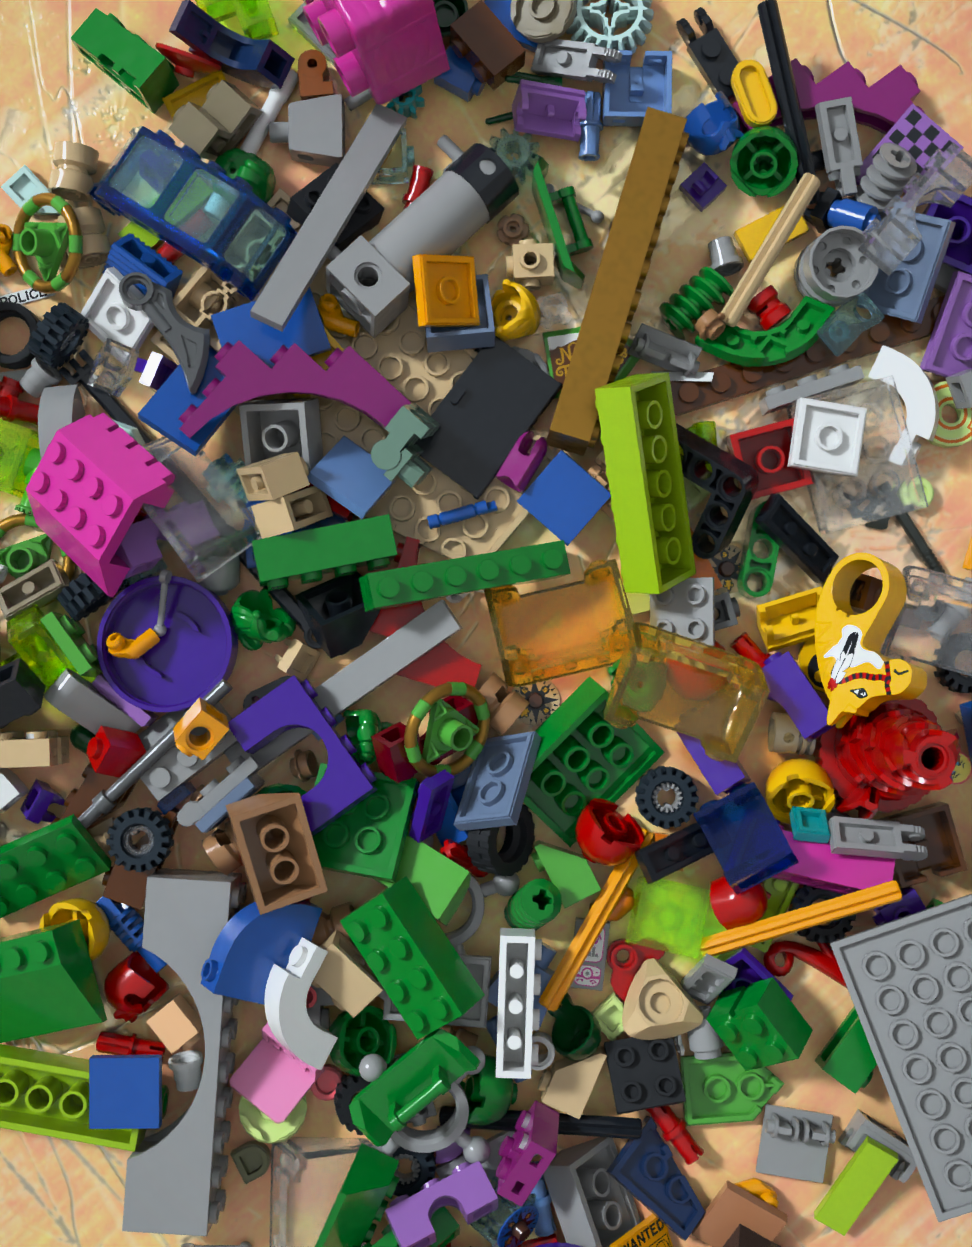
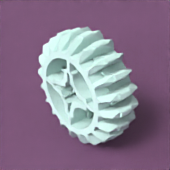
M577 0L575 18L572 25L566 31L567 34H573L571 41L595 43L599 47L614 50H632V55L636 52V45L642 46L645 43V34L650 33L652 28L650 21L653 20L654 16L653 9H650L652 0H623L626 3L619 0H601L596 3H590V6L585 5L591 0ZM607 5L609 6V13L612 14L610 26L608 25V17H605ZM627 24H633L624 33L614 36V32L618 28H626ZM590 27L598 29L601 34L596 33Z

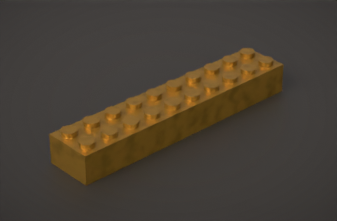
M647 107L547 436L548 446L584 456L587 447L594 448L601 428L600 422L597 420L598 411L595 405V389L614 382L615 376H617L622 356L616 355V353H622L627 343L632 324L626 321L632 322L634 313L637 310L642 293L640 291L651 264L650 259L660 234V226L670 201V193L675 183L680 167L679 163L690 134L684 132L687 118Z

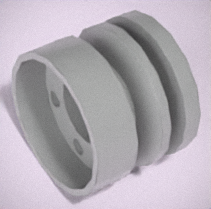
M841 225L826 230L801 251L795 262L794 279L798 291L803 297H811L832 307L844 305L870 287L876 278L880 260L877 247L868 234L856 227ZM829 265L832 266V272L836 274L834 277L830 276L831 270L826 268Z

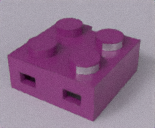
M535 1100L529 1111L523 1110L515 1125V1129L518 1131H515L512 1137L508 1135L505 1137L498 1152V1155L502 1156L495 1174L499 1178L497 1194L522 1207L557 1154L559 1112ZM536 1153L542 1156L538 1164L531 1162Z

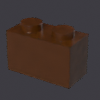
M482 0L450 25L449 43L452 50L459 58L465 57L472 65L471 69L475 77L482 84L487 82L495 90L505 82V76H512L524 66L526 50Z

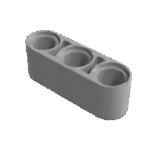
M69 668L63 671L44 694L45 699L51 705L95 735L101 725L134 733L141 728L138 723L92 686L93 684Z

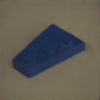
M646 1116L642 1121L641 1138L629 1139L606 1172L680 1239L686 1241L705 1214V1211L686 1177L681 1174L674 1162L673 1154L668 1145L663 1142L657 1132V1126L652 1117Z

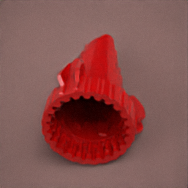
M915 698L912 700L883 702L869 713V717L853 715L844 727L837 728L835 726L816 738L813 756L815 757V762L822 766L831 778L834 795L837 797L836 800L839 801L835 809L840 813L856 809L858 810V818L871 820L878 811L890 813L893 810L900 811L906 809L909 805H915L921 801L922 797L928 795L931 790H941L949 786L953 782L951 774L956 763L960 761L961 746L958 742L960 738L957 729L943 731L941 725L937 723V717L933 711H930L922 700ZM922 753L925 755L924 761H921Z

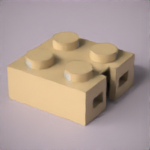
M57 730L26 732V737H24V731L0 732V768L50 767L69 763V736H58Z

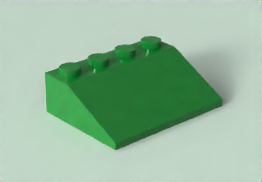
M589 676L535 730L541 737L523 803L571 847L577 841L575 836L577 819L590 801L594 798H602L615 803L665 752L619 703Z
M80 919L0 938V1043L102 1023L107 1020Z

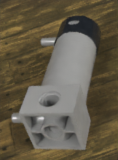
M447 135L440 137L437 146L453 160L443 170V175L369 242L360 235L343 252L334 245L327 256L332 261L326 266L327 292L335 295L339 304L356 321H359L360 325L373 338L382 332L408 306L409 294L415 289L412 256L418 254L452 255L484 224H488L519 195L518 184L508 166L495 152L485 145L474 143L467 151L463 152Z

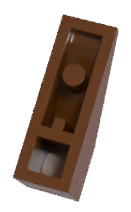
M179 808L170 810L163 817L168 818L170 821L168 826L170 829L173 828L174 834L179 823L176 821L177 812L180 811ZM148 831L131 848L137 852H147L153 844L152 833ZM164 862L143 872H136V870L127 871L124 870L125 866H118L114 863V866H111L110 870L105 872L102 880V885L106 886L103 897L142 910L145 908L147 877L160 870Z

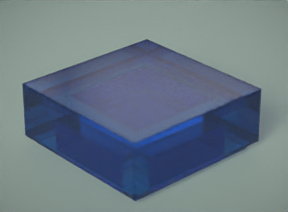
M191 782L183 783L158 802L157 806L166 815L170 810L177 808L191 797L196 788Z

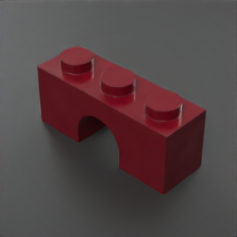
M448 696L442 699L473 724L478 725L474 705L471 701L461 696ZM401 722L371 736L379 771L397 783L409 780L414 774L418 773L408 760L404 748L406 725ZM426 732L421 737H419V733L417 735L421 754L423 753ZM451 749L429 764L437 765L442 759L457 751Z

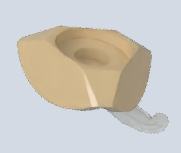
M647 959L637 971L629 987L623 1007V1029L628 1036L641 1040L674 1037L677 1052L680 1056H684L685 1050L681 1034L701 1025L704 1018L703 1013L676 978L657 959Z

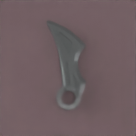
M132 272L125 275L119 284V293L123 303L129 309L135 311L143 310L173 349L183 370L191 395L196 394L208 363L210 348L209 329L195 327L181 318L174 307L171 290L152 282L148 276L140 272ZM133 284H142L147 288V293L143 298L135 300L127 294L129 287Z

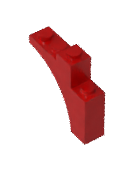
M407 536L405 544L398 543V555L393 560L399 563L397 568L418 564L420 540ZM422 601L381 609L369 632L389 637L425 611ZM444 641L397 675L436 687L447 682H464L475 687L482 665L465 658Z

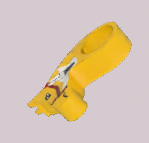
M868 553L851 554L838 562L826 580L817 604L815 618L817 664L821 682L830 700L827 724L830 726L835 724L837 728L844 727L853 715L869 717V713L883 702L915 699L924 692L927 685V674L923 668L901 659L889 658L880 652L883 641L904 606L907 587L903 574L896 566ZM872 568H878L883 580L881 595L870 610L855 615L850 605L852 585L863 572Z

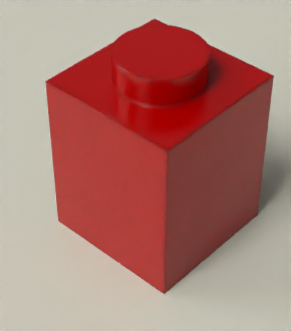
M101 725L95 737L89 741L86 754L95 773L120 778L147 751L137 733Z

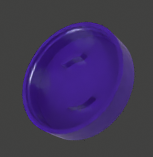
M159 576L148 577L125 588L106 609L97 635L99 664L109 685L128 703L152 712L187 711L199 697L203 698L222 679L228 681L237 659L238 636L234 630L229 609L214 592L197 582L172 576L168 583L164 621V625L167 628L166 634L159 637L160 642L138 659L114 657L109 653L108 646L106 645L109 635L120 633L124 638L135 640L147 629L151 628L153 630L157 624L161 582L159 581Z

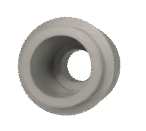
M698 1006L704 1018L701 1025L687 1032L689 1047L694 1052L695 1059H714L722 1055L721 1048L724 1044L706 1020L711 1007Z

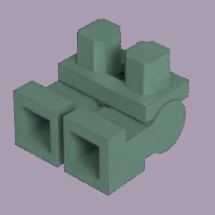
M416 403L403 405L384 428L389 432L388 436L384 440L378 441L372 447L371 459L378 468L387 470L383 475L390 481L400 478L411 488L416 484H421L433 468L420 458L424 450L415 443L419 438L423 439L433 436L441 424Z

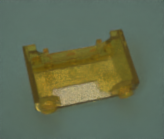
M616 559L592 562L584 571V580L519 595L518 589L514 586L484 590L505 682L508 686L521 687L611 666L620 658L637 652L636 626Z
M635 622L628 634L606 702L604 720L616 728L626 729L627 727L635 726L638 719L700 739L706 755L713 760H727L736 763L770 691L763 670L756 662L646 623Z

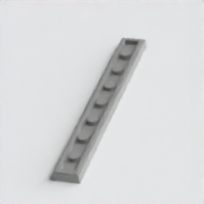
M375 105L250 310L252 318L283 332L406 126V116L382 105Z
M440 600L316 687L315 690L318 696L314 698L321 709L327 706L334 717L338 716L460 631L462 626L446 602ZM306 728L288 730L254 754L245 752L239 742L224 753L231 763L240 755L245 760L252 755L259 763V767L250 774L253 775L314 731Z

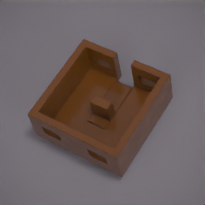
M937 802L876 819L899 821L900 824L921 826L925 830V838L916 842L902 841L904 844H916L926 847L928 856L919 861L895 859L893 880L897 881L900 888L928 881L927 876L921 874L920 871L930 868L933 874L939 877L967 870L951 811L947 803Z

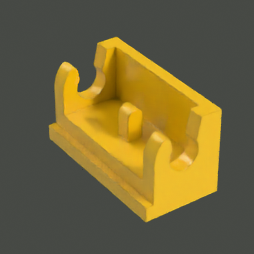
M821 586L756 606L757 628L768 653L815 639V618L817 604L822 591Z

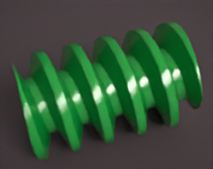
M702 267L699 271V276H692L689 280V285H682L679 289V294L673 293L670 296V303L663 302L660 305V314L669 330L676 337L685 340L682 329L685 328L693 333L695 328L692 320L698 321L703 315L702 311L714 309L713 302L720 306L725 305L722 294L725 293L730 297L734 289L721 274L712 268Z
M534 879L528 882L508 900V904L504 909L508 925L511 928L535 929L536 931L553 920L560 912L562 905L561 894L558 888L546 879Z

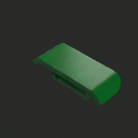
M541 157L533 170L532 193L548 241L553 243L554 259L561 279L571 286L581 289L585 275L571 261L570 256L591 250L593 244L591 238H588L575 199L576 192L574 187L569 186L548 193L544 179L548 173L549 164ZM563 202L575 243L565 244L553 205Z
M442 1028L428 1034L385 1070L378 1079L367 1085L353 1098L349 1105L352 1122L375 1146H384L394 1131L400 1132L407 1126L409 1120L439 1095L447 1093L451 1089V1084L465 1072L476 1070L481 1061L456 1036Z

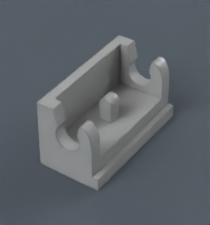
M858 1109L838 1141L856 1153L865 1138L869 1136L897 1152L899 1160L889 1175L895 1180L905 1183L917 1167L907 1141Z

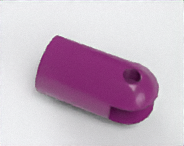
M533 431L524 432L519 436L495 475L502 483L520 493L524 492L547 453L548 444L545 437H540L534 444L530 454L527 453L534 440Z

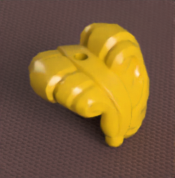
M504 279L502 283L503 289L496 290L491 298L495 336L507 341L533 335L538 329L541 320L537 300L524 286L509 279Z

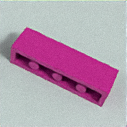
M765 823L764 825H759L753 832L747 872L846 895L892 881L895 859L832 854L830 841L826 844L793 840L792 832L785 831L784 826L776 823Z

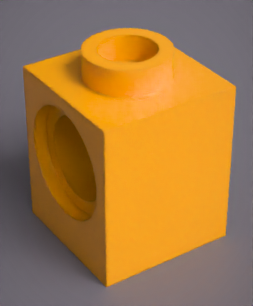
M199 697L173 728L176 747L187 756L191 757L194 754L201 760H204L230 729L227 716ZM196 727L208 729L206 733L200 736L190 733Z

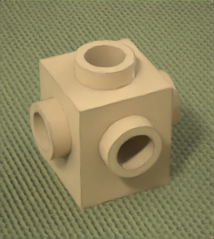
M524 239L519 241V244H512V256H506V276H513V282L524 286L529 291L538 290L542 285H553L555 276L553 243H539L536 239Z

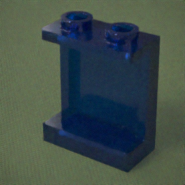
M755 782L736 786L730 791L729 795L720 800L706 802L700 807L698 812L693 814L725 872L723 874L728 884L737 895L799 863Z

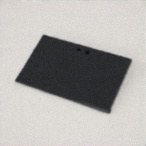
M495 336V346L482 347L431 415L441 426L433 436L423 439L419 438L415 443L424 450L420 456L478 500L495 478L519 436L531 430L563 387V384L557 382Z

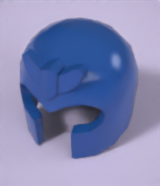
M723 91L715 94L716 101L706 105L704 103L699 104L685 117L687 121L684 132L690 133L688 142L696 152L705 156L716 155L727 150L736 139H740L744 135L740 131L739 117Z

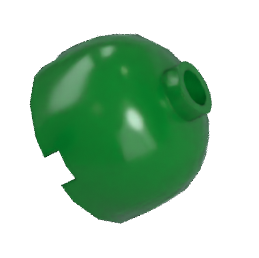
M767 125L752 128L744 133L733 147L730 159L731 178L738 189L753 197H756V195L772 197L786 190L795 179L798 166L797 148L790 136L780 128Z
M366 1006L354 1018L347 1011H343L331 1024L329 1032L338 1037L330 1052V1057L341 1071L361 1077L359 1064L368 1054H378L384 1058L386 1064H390L397 1047V1035L394 1024H390L388 1020H383L384 1010L374 1006Z
M484 1054L486 1059L484 1068L477 1074H468L466 1083L463 1081L459 1083L465 1091L468 1100L469 1117L467 1124L489 1125L502 1119L509 1110L510 1105L516 1102L517 1084L513 1083V1078H496V1057Z

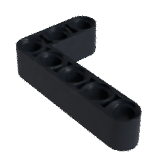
M676 423L678 443L684 453V456L680 454L683 477L711 493L691 537L694 554L702 559H710L727 548L731 543L758 487L759 477L756 470L750 465ZM705 461L710 463L713 472L707 469ZM734 478L740 481L742 489L735 485ZM721 507L727 511L728 517L722 513ZM708 535L713 538L715 545L710 542Z

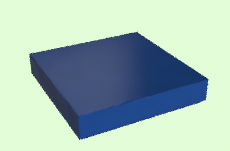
M560 450L517 502L561 541L564 540V543L568 546L611 495L607 488L567 453Z
M92 1055L89 1058V1129H156L161 1127L162 1055Z

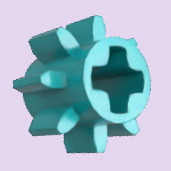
M422 85L391 99L386 107L403 116H411L413 119H417V107H425L424 98L419 97L422 93ZM403 96H409L405 99V102H399L402 101Z

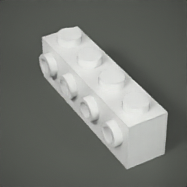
M500 928L496 1078L531 1079V1065L538 1066L539 1045L532 1044L533 1030L539 1031L540 1009H533L534 995L540 996L541 974H534L535 960L541 961L542 939H535V929Z

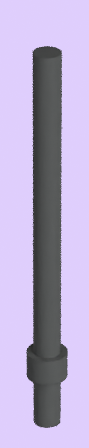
M222 679L202 699L214 707L233 688L225 679ZM175 725L107 791H100L92 799L93 804L77 818L86 829L102 813H109L117 805L116 800L176 743L173 731Z

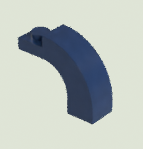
M190 0L182 1L169 29V32L190 46L188 51L192 54L220 65L222 72L232 77L264 88L281 89L295 58L270 39H252L226 28Z

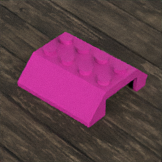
M103 412L95 417L89 414L57 430L38 467L30 478L26 487V493L36 524L109 597H114L130 570V567L115 553L143 503L165 508L175 491L169 487L174 482L175 475L161 462H157V459L138 444L134 438Z

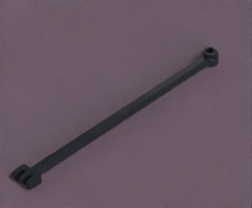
M84 349L80 351V357L87 364L81 367L72 358L69 363L77 372L72 376L68 369L62 367L58 370L70 385L78 384L79 387L82 384L113 420L138 429L150 453L157 459V462H161L175 475V480L171 485L186 501H189L190 505L204 501L221 535V541L229 545L231 550H234L239 555L240 562L247 569L245 541L94 374L100 368ZM247 569L259 582L257 569ZM287 588L269 591L272 598L295 620L298 627L304 632L305 642L314 649H322L313 640V633L296 598Z

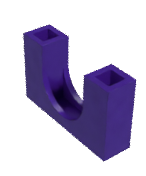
M789 651L784 654L777 652L764 661L765 666L755 673L751 670L742 674L735 680L737 685L726 692L724 689L713 693L707 698L708 703L698 710L696 708L687 710L679 716L680 722L673 726L716 796L724 798L751 780L733 752L728 740L730 720L734 713L745 703L758 699H767L779 703L786 710L804 739L809 743L836 726L835 724L833 726L827 724V706Z
M293 675L230 720L228 724L244 751L250 754L256 753L282 733L295 728L313 730L321 737L328 753L326 772L314 788L301 796L313 837L378 789L373 784L377 777L366 762L362 765L359 764L353 755L358 750L346 734L342 737L334 728V725L338 723L327 706L321 709L314 698L318 696V693L309 680L306 678L304 681H301V679Z

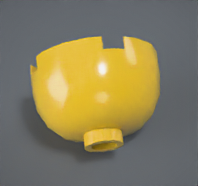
M799 758L782 762L772 769L765 783L766 805L769 807L772 817L782 823L791 824L789 813L792 806L826 810V814H828L835 805L834 787L831 778L822 766L812 760Z
M83 898L68 899L53 904L49 912L43 914L39 929L80 919L91 962L102 955L109 942L111 931L109 920L104 910L96 903Z

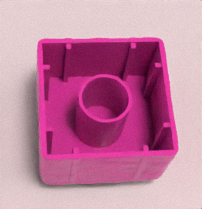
M303 0L306 6L302 7L312 31L322 46L329 43L336 55L333 58L334 65L352 97L368 89L375 103L381 105L450 70L433 0Z

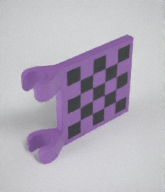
M912 103L864 159L863 165L860 166V175L855 177L856 185H860L861 178L867 175V168L873 164V158L880 154L879 148L881 145L889 142L897 144L910 152L917 164L916 173L910 179L906 188L903 189L905 195L893 207L908 211L964 147Z

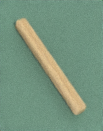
M808 172L803 174L721 312L725 314L724 324L735 327L818 190L821 182L817 176Z

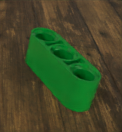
M766 501L755 506L749 514L737 577L739 593L749 599L764 596L771 590L780 547L754 521ZM756 541L763 542L767 546L768 554L765 559L758 558L754 554L753 546ZM750 574L758 575L762 581L761 589L758 592L751 591L748 588L747 579Z

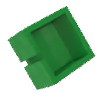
M773 977L751 983L747 988L740 986L721 992L706 1018L745 1071L799 1059L813 1031Z

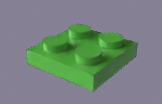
M52 611L40 619L80 676L96 678L99 674L103 673L98 660L97 647L94 644L89 646L82 635L86 632L79 621H74L66 614L62 615Z

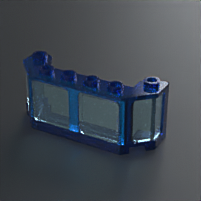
M144 126L133 127L129 132L131 136L100 181L94 183L87 194L105 211L113 216L122 215L212 271L220 280L236 287L240 295L252 302L297 235L296 231L289 224L292 219L282 210L276 207L274 209L255 195L252 192L253 187L239 176L231 179L226 176L227 172L214 161L209 160L206 164L200 160L201 156L187 145H183L182 148L174 145L176 142L162 130L158 129L154 133Z

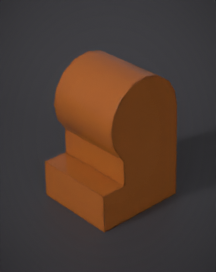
M313 49L303 52L298 59L301 100L335 95L333 81H329L330 73L325 56L322 52Z

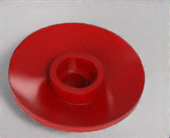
M156 43L155 45L156 49L163 56L175 64L174 72L193 79L195 72L215 73L221 71L222 67L197 55L162 43Z

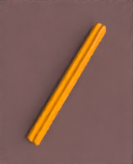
M641 828L645 837L640 849L651 844L654 839V835L644 828ZM635 855L625 863L615 866L539 998V1003L546 1009L553 1012L558 1009L638 868L639 864Z
M892 880L759 920L745 926L700 938L699 948L703 956L706 953L711 956L720 955L901 901L902 893L897 881Z

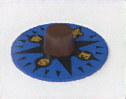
M527 1205L511 1214L498 1233V1246L517 1247L524 1242L537 1224L539 1217L537 1208Z

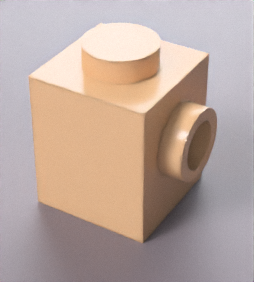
M181 993L176 995L146 1021L171 1054L180 1047L184 1051L188 1050L201 1038L198 1034L203 1028L201 1018Z

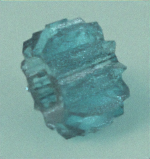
M502 128L500 130L501 138L491 136V147L488 148L503 160L514 177L523 185L526 180L525 175L533 177L534 166L541 158V156L536 154L540 149V145L538 142H530L532 139V134L530 133L520 136V132L513 129V134L509 135L508 131ZM510 153L513 156V153L519 155V158L516 160L513 157V160L507 159V154Z

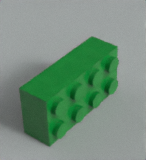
M389 514L252 541L260 587L267 586L268 591L288 588V581L301 579L302 585L322 581L323 574L333 572L335 578L353 575L358 567L367 566L368 571L384 569L391 565L390 561L398 555Z
M407 876L340 920V923L417 1040L463 1016L485 996Z

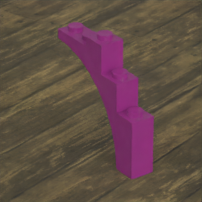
M797 58L791 61L803 120L817 119L815 105L820 102L852 97L856 123L869 126L886 135L920 93L916 78L910 72H906L902 65L896 67L868 88L862 72L857 68L854 69L849 61L817 84H815L814 76L807 66L801 65ZM770 76L768 79L777 101L778 110L773 122L769 126L779 127L783 125L773 76ZM737 101L731 104L739 117L740 131L744 134L751 130L753 127H750L744 121Z
M238 340L234 346L227 342L214 356L219 361L215 369L225 378L219 381L215 377L202 392L207 397L197 408L192 403L179 417V420L183 423L179 430L188 438H191L209 420L232 406L257 397L283 393L310 394L339 401L362 412L383 429L403 405L411 404V402L350 346L346 347L343 351L337 347L325 360L324 363L328 368L324 370L297 344H292L289 349L283 344L270 358V361L274 363V366L270 368Z

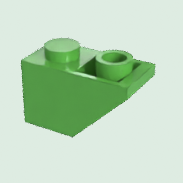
M540 840L533 843L536 852L531 854L538 871L546 870L551 882L558 888L564 908L601 890L586 858L582 854Z

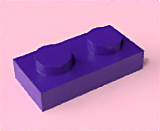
M445 769L432 777L425 778L419 785L418 800L411 816L412 824L409 836L418 843L442 828L455 778Z

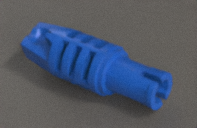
M103 896L96 902L104 910L109 920L110 929L125 944L129 951H137L156 973L167 965L158 956L142 948L144 919L134 907Z

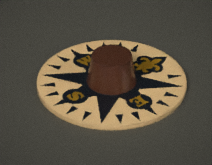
M729 544L727 548L708 559L723 586L715 590L718 593L729 592L731 594L738 591L737 577L743 550L737 546Z
M541 676L526 677L519 681L512 690V692H518L530 703L518 717L521 722L527 725H541L560 706L558 689L547 678Z

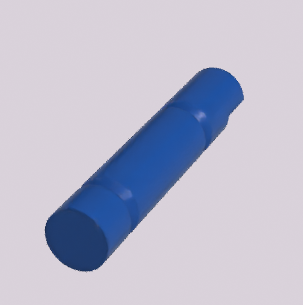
M484 500L474 505L469 504L441 512L439 515L427 516V520L431 530L441 525L445 526L476 517V515L480 516L498 511L495 501L486 503Z

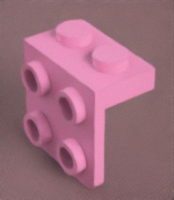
M267 1022L262 1028L263 1039L232 1075L230 1086L272 1121L281 1124L324 1072V1066L322 1070H319L296 1057L275 1038Z

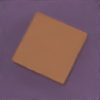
M727 1180L706 1208L705 1214L692 1231V1235L712 1247H723L739 1224H742L773 1242L787 1224V1214Z

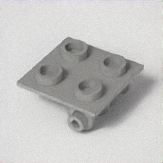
M714 577L687 578L661 594H650V646H715Z
M766 1104L756 1172L823 1183L829 1143L834 1144L836 1139V1131L831 1129L833 1115Z

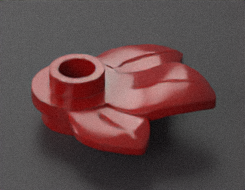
M642 938L635 942L628 939H618L609 945L606 960L612 969L610 983L615 993L623 1001L626 999L634 976L644 961L651 958L659 960L666 952L665 947L651 938ZM621 950H626L629 953L625 961L617 960V953Z

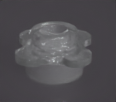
M558 292L547 297L540 296L537 298L541 313L540 325L543 328L549 329L553 324L558 323L566 325L571 321L572 314L567 309L568 297L565 293ZM553 307L556 308V309H557V312H556V313H552V312L550 311L551 308H553Z

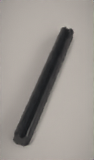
M765 0L758 5L757 10L785 133L790 136L797 148L798 166L795 178L798 184L804 173L808 172L815 176L816 173L778 3L776 0ZM819 188L813 196L812 200L810 201L809 205L820 201L821 195Z
M441 1107L439 1112L440 1126L450 1119L455 1107ZM508 1110L502 1119L489 1125L467 1124L465 1128L518 1131L515 1129V1125L522 1111ZM560 1113L558 1134L640 1139L642 1136V1121L639 1118L581 1115L580 1119H577L571 1115Z

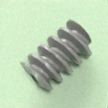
M890 142L881 145L879 148L880 154L873 158V164L867 168V175L861 178L860 185L857 186L858 192L854 194V197L849 198L876 206L881 216V221L886 219L889 208L895 206L897 199L903 193V189L906 188L910 179L917 171V164L911 153L905 148Z

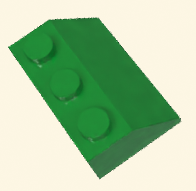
M361 1143L315 1247H361L362 1243L367 1244L371 1241L377 1227L373 1220L380 1222L388 1204L384 1197L391 1198L400 1178L394 1175L399 1160Z

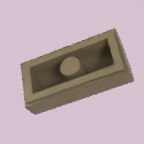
M51 559L0 588V608L7 621L13 623L57 598L58 594L62 592L61 590L69 586L70 579L56 560Z

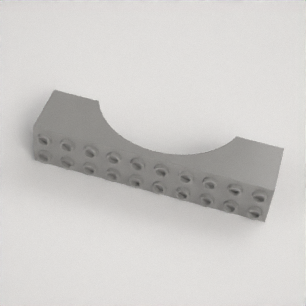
M161 868L147 877L142 948L150 951L167 963L188 988L199 1011L203 1026L205 1059L200 1085L191 1106L172 1124L155 1134L145 1137L137 1150L127 1159L122 1231L207 1236L212 1225L218 1223L220 1211H224L226 1190L221 1189L222 1177H226L228 1155H223L224 1142L228 1143L231 1129V1122L225 1121L226 1109L231 1108L233 1088L228 1087L229 1074H233L235 1066V1053L230 1052L231 1039L235 1040L238 1025L237 1018H232L233 1005H238L239 999L213 994L201 984V971L203 964L210 957L220 932L228 921L240 911V903H245L247 884L242 882V873L232 872L227 876L217 871Z

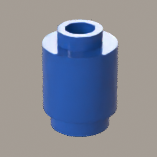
M848 198L843 200L837 199L832 203L828 211L827 224L833 228L841 225L856 227L870 237L877 233L881 224V216L876 206Z

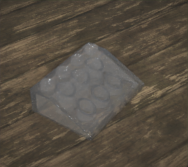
M893 375L806 397L808 399L867 408L858 476L853 478L810 471L813 484L807 485L820 536L928 507ZM794 400L787 407L789 419L795 417L797 400Z

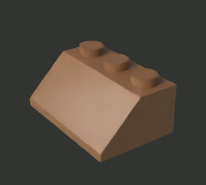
M300 793L258 794L225 805L260 915L328 892Z

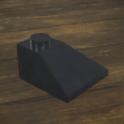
M357 571L353 575L330 579L295 595L296 601L317 643L331 659L338 655L346 654L349 650L362 645L381 611L365 612L359 578L362 576Z

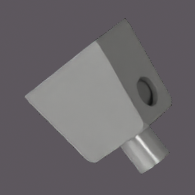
M342 94L291 102L288 105V122L269 123L270 142L288 143L291 158L296 162L328 167L333 166L335 163L340 164L345 156V105Z

